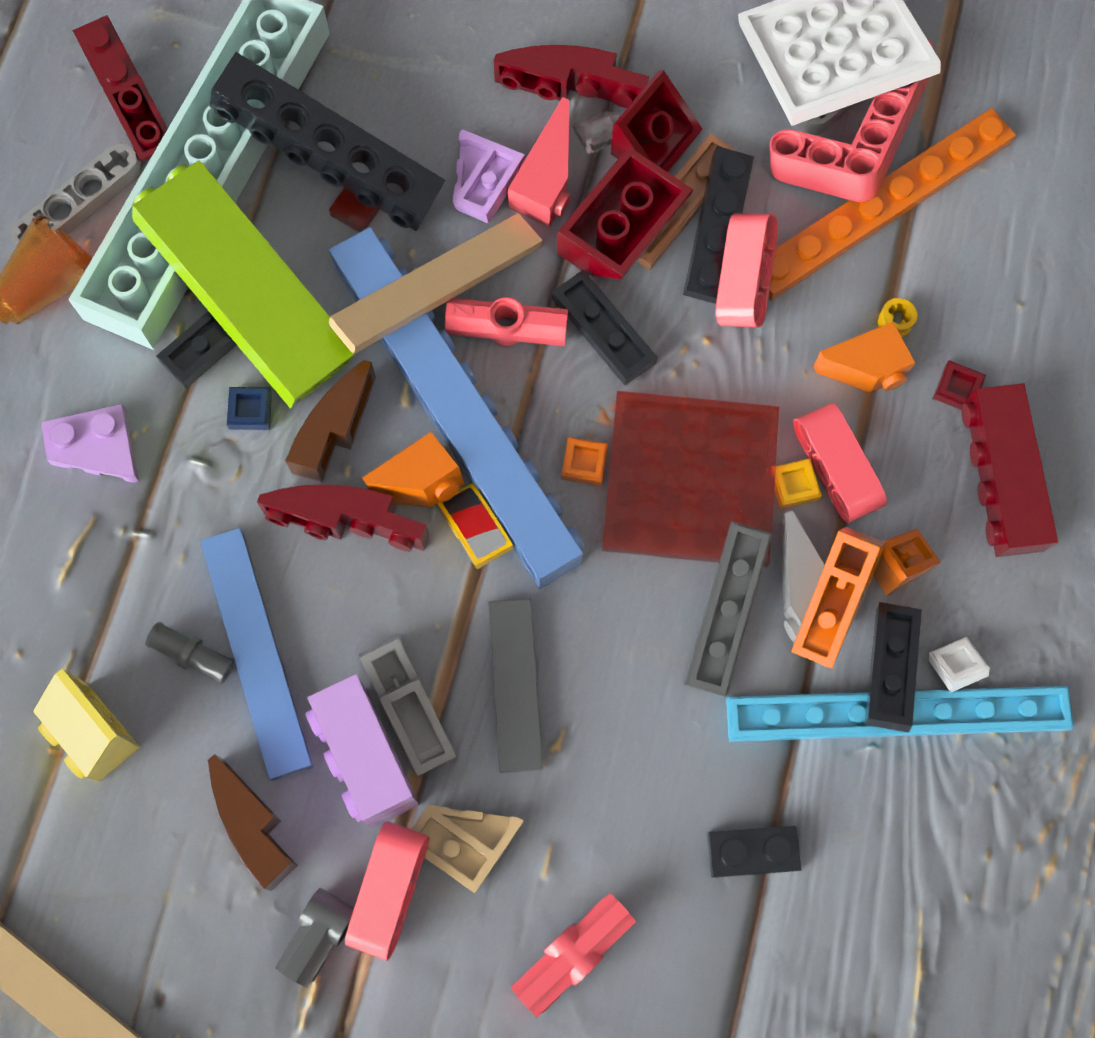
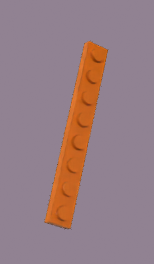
M990 108L887 175L874 198L864 202L849 200L778 246L775 251L768 297L770 301L1010 145L1016 134L996 111Z

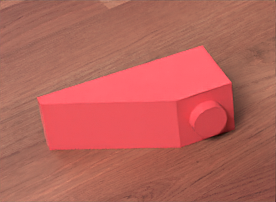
M562 97L508 188V204L510 209L548 227L551 226L556 215L560 217L564 215L571 200V195L567 194L569 156L568 99Z

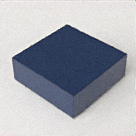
M229 387L227 426L229 430H270L272 402L270 387Z

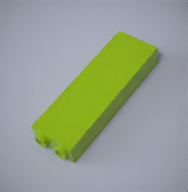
M198 160L189 167L186 164L180 165L168 175L166 183L157 189L149 187L134 199L132 220L289 408L292 409L354 360L356 354L353 355L330 327V316L202 162Z

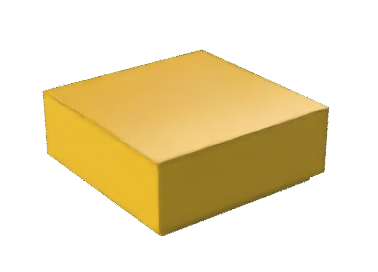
M810 458L770 468L769 474L780 509L821 499L822 494Z

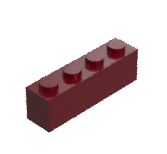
M1025 383L975 389L966 399L967 403H964L962 406V420L965 427L970 428L972 438L970 459L973 466L978 467L980 482L978 483L977 491L980 504L986 507L988 517L985 529L987 541L990 546H994L996 557L1044 552L1058 543V537Z

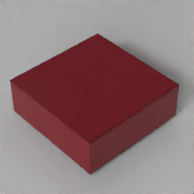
M948 360L932 399L962 410L963 404L967 403L966 399L974 390L982 388L986 374Z

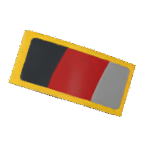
M473 483L459 490L450 500L437 503L456 538L462 543L476 569L513 550L512 542Z

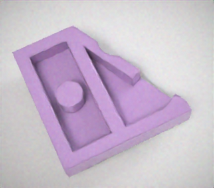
M462 129L459 133L460 156L456 162L457 183L454 185L453 203L457 211L489 224L508 195V188L526 157L523 153Z
M122 404L41 422L46 458L51 465L68 469L79 468L83 469L86 473L100 476L102 474L112 475L132 483L139 481L127 413Z

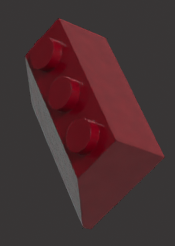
M628 147L557 231V254L581 271L584 270L590 276L622 280L690 197L693 189L631 147Z

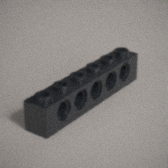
M235 52L211 89L209 106L214 109V112L221 119L229 123L236 122L248 129L250 134L259 142L267 145L271 143L284 151L285 155L292 162L301 166L307 165L319 172L320 176L327 183L336 187L342 186L354 193L359 202L368 207H377L387 213L390 219L400 227H410L417 231L446 181L238 52ZM256 99L261 101L265 107L254 108L247 101ZM293 121L300 126V129L290 130L282 122ZM328 142L335 148V151H324L317 143ZM356 162L362 163L368 167L370 172L361 173L352 164ZM394 183L399 185L404 193H393L389 190L387 184Z

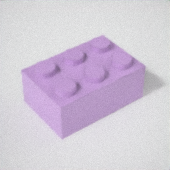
M357 674L307 697L312 710L305 712L307 720L315 736H319L322 743L327 742L330 748L323 755L333 777H337L339 782L344 781L348 791L341 795L352 819L355 818L357 822L363 821L373 828L419 805L368 691Z

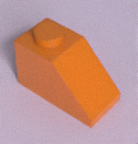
M890 322L820 351L813 367L817 374L871 393L881 388H884L885 391H890L904 384L915 361L894 322Z
M429 432L362 477L367 489L393 496L395 504L430 508L439 502L450 500L457 494L459 488L465 485L459 466L432 432Z

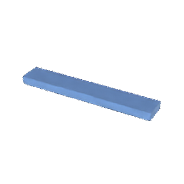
M237 528L200 540L269 780L274 781L312 768V760L244 533L241 528Z

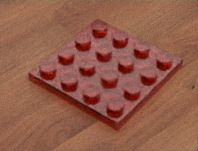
M617 391L602 551L719 563L731 521L772 533L779 406ZM771 540L763 567H768L770 564Z

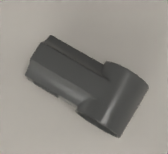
M320 887L303 910L299 919V924L301 925L275 969L295 983L310 988L334 946H339L345 938L354 907Z

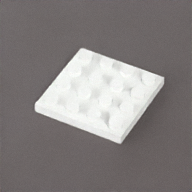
M775 0L738 14L739 25L791 126L940 73V59L903 0Z

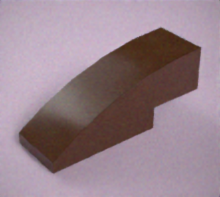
M363 360L347 372L325 393L310 412L297 433L285 460L292 474L323 482L335 446L351 450L376 379L372 362Z
M214 754L208 759L211 787L220 818L231 843L244 865L263 889L272 891L298 866L269 835L281 820L224 759Z

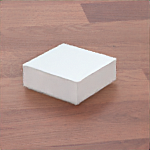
M967 636L929 652V663L950 692H954L989 676L990 667Z

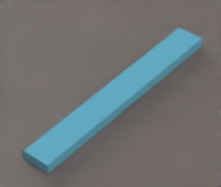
M1068 686L958 689L954 692L949 690L915 691L913 725L909 733L865 725L868 692L727 697L726 699L729 742L1068 731L1074 729Z

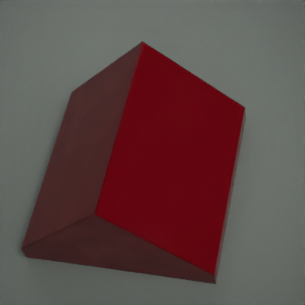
M659 70L613 124L610 154L619 159L624 151L631 147L668 172L703 128L664 70Z

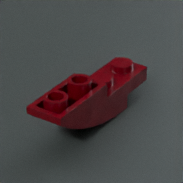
M105 15L72 31L142 163L152 157L168 128L108 15Z
M540 45L517 48L497 53L493 60L494 81L508 89H521L535 93L546 100L556 99L561 101L562 97L567 99L570 90L584 97H597L614 102L623 108H628L649 82V76L616 67L617 53L573 45Z
M326 484L302 485L259 495L257 500L261 510L266 514V520L282 527H289L290 523L304 527L306 534L320 540H327L329 536L341 540L346 525L350 526L349 530L354 534L365 538H372L374 534L387 538L391 546L407 552H411L413 547L424 551L429 538L426 524L395 514L397 507L393 496L369 489Z

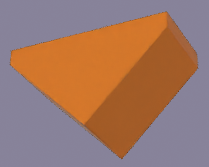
M914 529L883 541L886 542L873 577L886 596L941 562L920 531Z

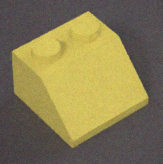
M61 669L54 675L34 709V713L42 721V724L38 726L39 731L53 746L60 744L69 755L64 759L66 765L80 779L86 776L100 782L140 748L138 743L92 687L64 669Z

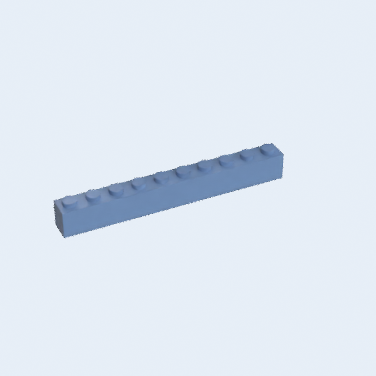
M371 227L329 249L335 270L356 302L408 274L404 267L399 270L392 261L395 255L388 241L384 237L378 239ZM431 310L380 340L465 474L494 513L512 542L513 549L534 582L541 589L581 565L583 557L581 550L585 548V545L573 527L567 529L559 517L563 512L557 500L551 493L545 495L537 484L541 479L536 468L529 459L523 462L515 450L519 448V444L514 434L507 426L503 429L494 418L498 413L493 402L487 394L479 395L473 385L477 381L472 370L465 361L459 364L453 355L456 348L450 336L445 330L438 332L432 322L435 320V316Z

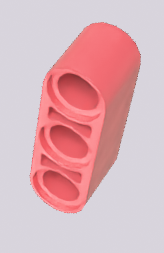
M734 213L729 220L716 301V318L720 326L760 328L764 323L778 238V223L774 214Z
M829 403L794 419L793 426L796 436L808 459H811L818 478L844 522L850 523L886 506V495L879 479L843 414L834 403Z
M389 821L383 824L375 841L345 937L346 946L386 961L391 958L398 943L430 839L428 835Z

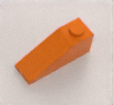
M847 527L838 531L791 652L832 669L871 583L886 542Z

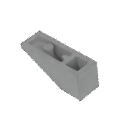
M791 510L785 513L779 523L783 612L786 618L784 627L790 639L795 642L825 565L794 511Z

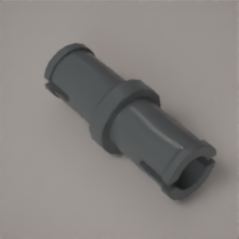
M157 622L152 627L145 642V646L177 660L179 667L185 670L192 668L216 680L219 684L226 681L235 663L234 659L202 645V639L196 636L189 638L161 622Z

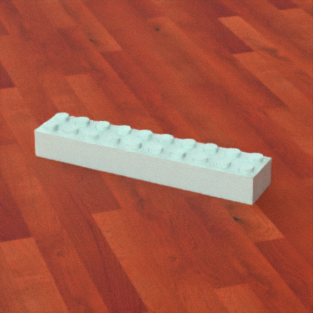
M243 0L69 298V301L83 320L154 350L188 286L132 220L134 199L143 190L149 187L157 189L166 183L168 175L180 165L186 164L189 167L200 160L236 203L264 153L267 144L256 140L248 129L238 123H229L221 119L214 112V109L209 106L211 89L235 52H238L299 90L330 34L324 6L309 0ZM251 99L247 101L254 108L265 107L259 100Z

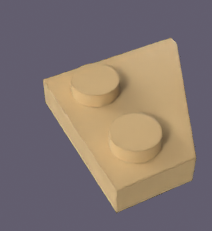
M427 805L411 830L428 835L430 838L425 859L476 894L524 821L519 817L513 816L506 817L477 811L450 809L449 807Z

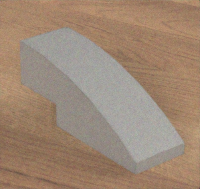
M398 636L360 653V660L416 775L419 776L455 758V752Z

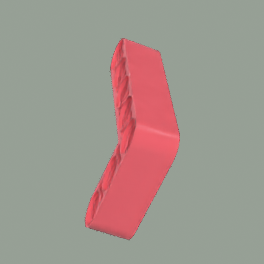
M927 39L932 48L934 49L932 42L929 39ZM930 77L875 96L852 145L796 130L787 129L777 132L770 140L771 175L780 182L852 201L864 202L874 198L898 150Z

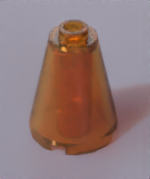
M38 213L31 220L0 273V321L4 324H8L10 321L20 324L74 290L92 260V257L61 228L54 232L47 225L51 220L41 213Z

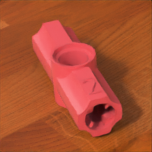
M510 297L500 298L494 302L452 298L446 306L445 331L448 335L493 339L498 345L505 347L513 346L519 342L565 346L568 309L521 305L516 299ZM503 318H511L516 321L515 324L506 327L499 325L497 322Z
M609 893L577 925L573 923L544 950L545 955L510 988L537 1018L571 984L575 986L604 958L602 954L636 923L635 919Z

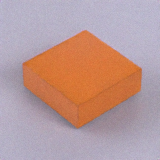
M568 437L561 479L601 486L608 443Z

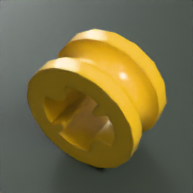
M893 298L883 306L878 316V325L881 327L893 322L895 311L903 314L902 322L900 324L894 322L901 337H904L911 331L917 321V310L908 300Z

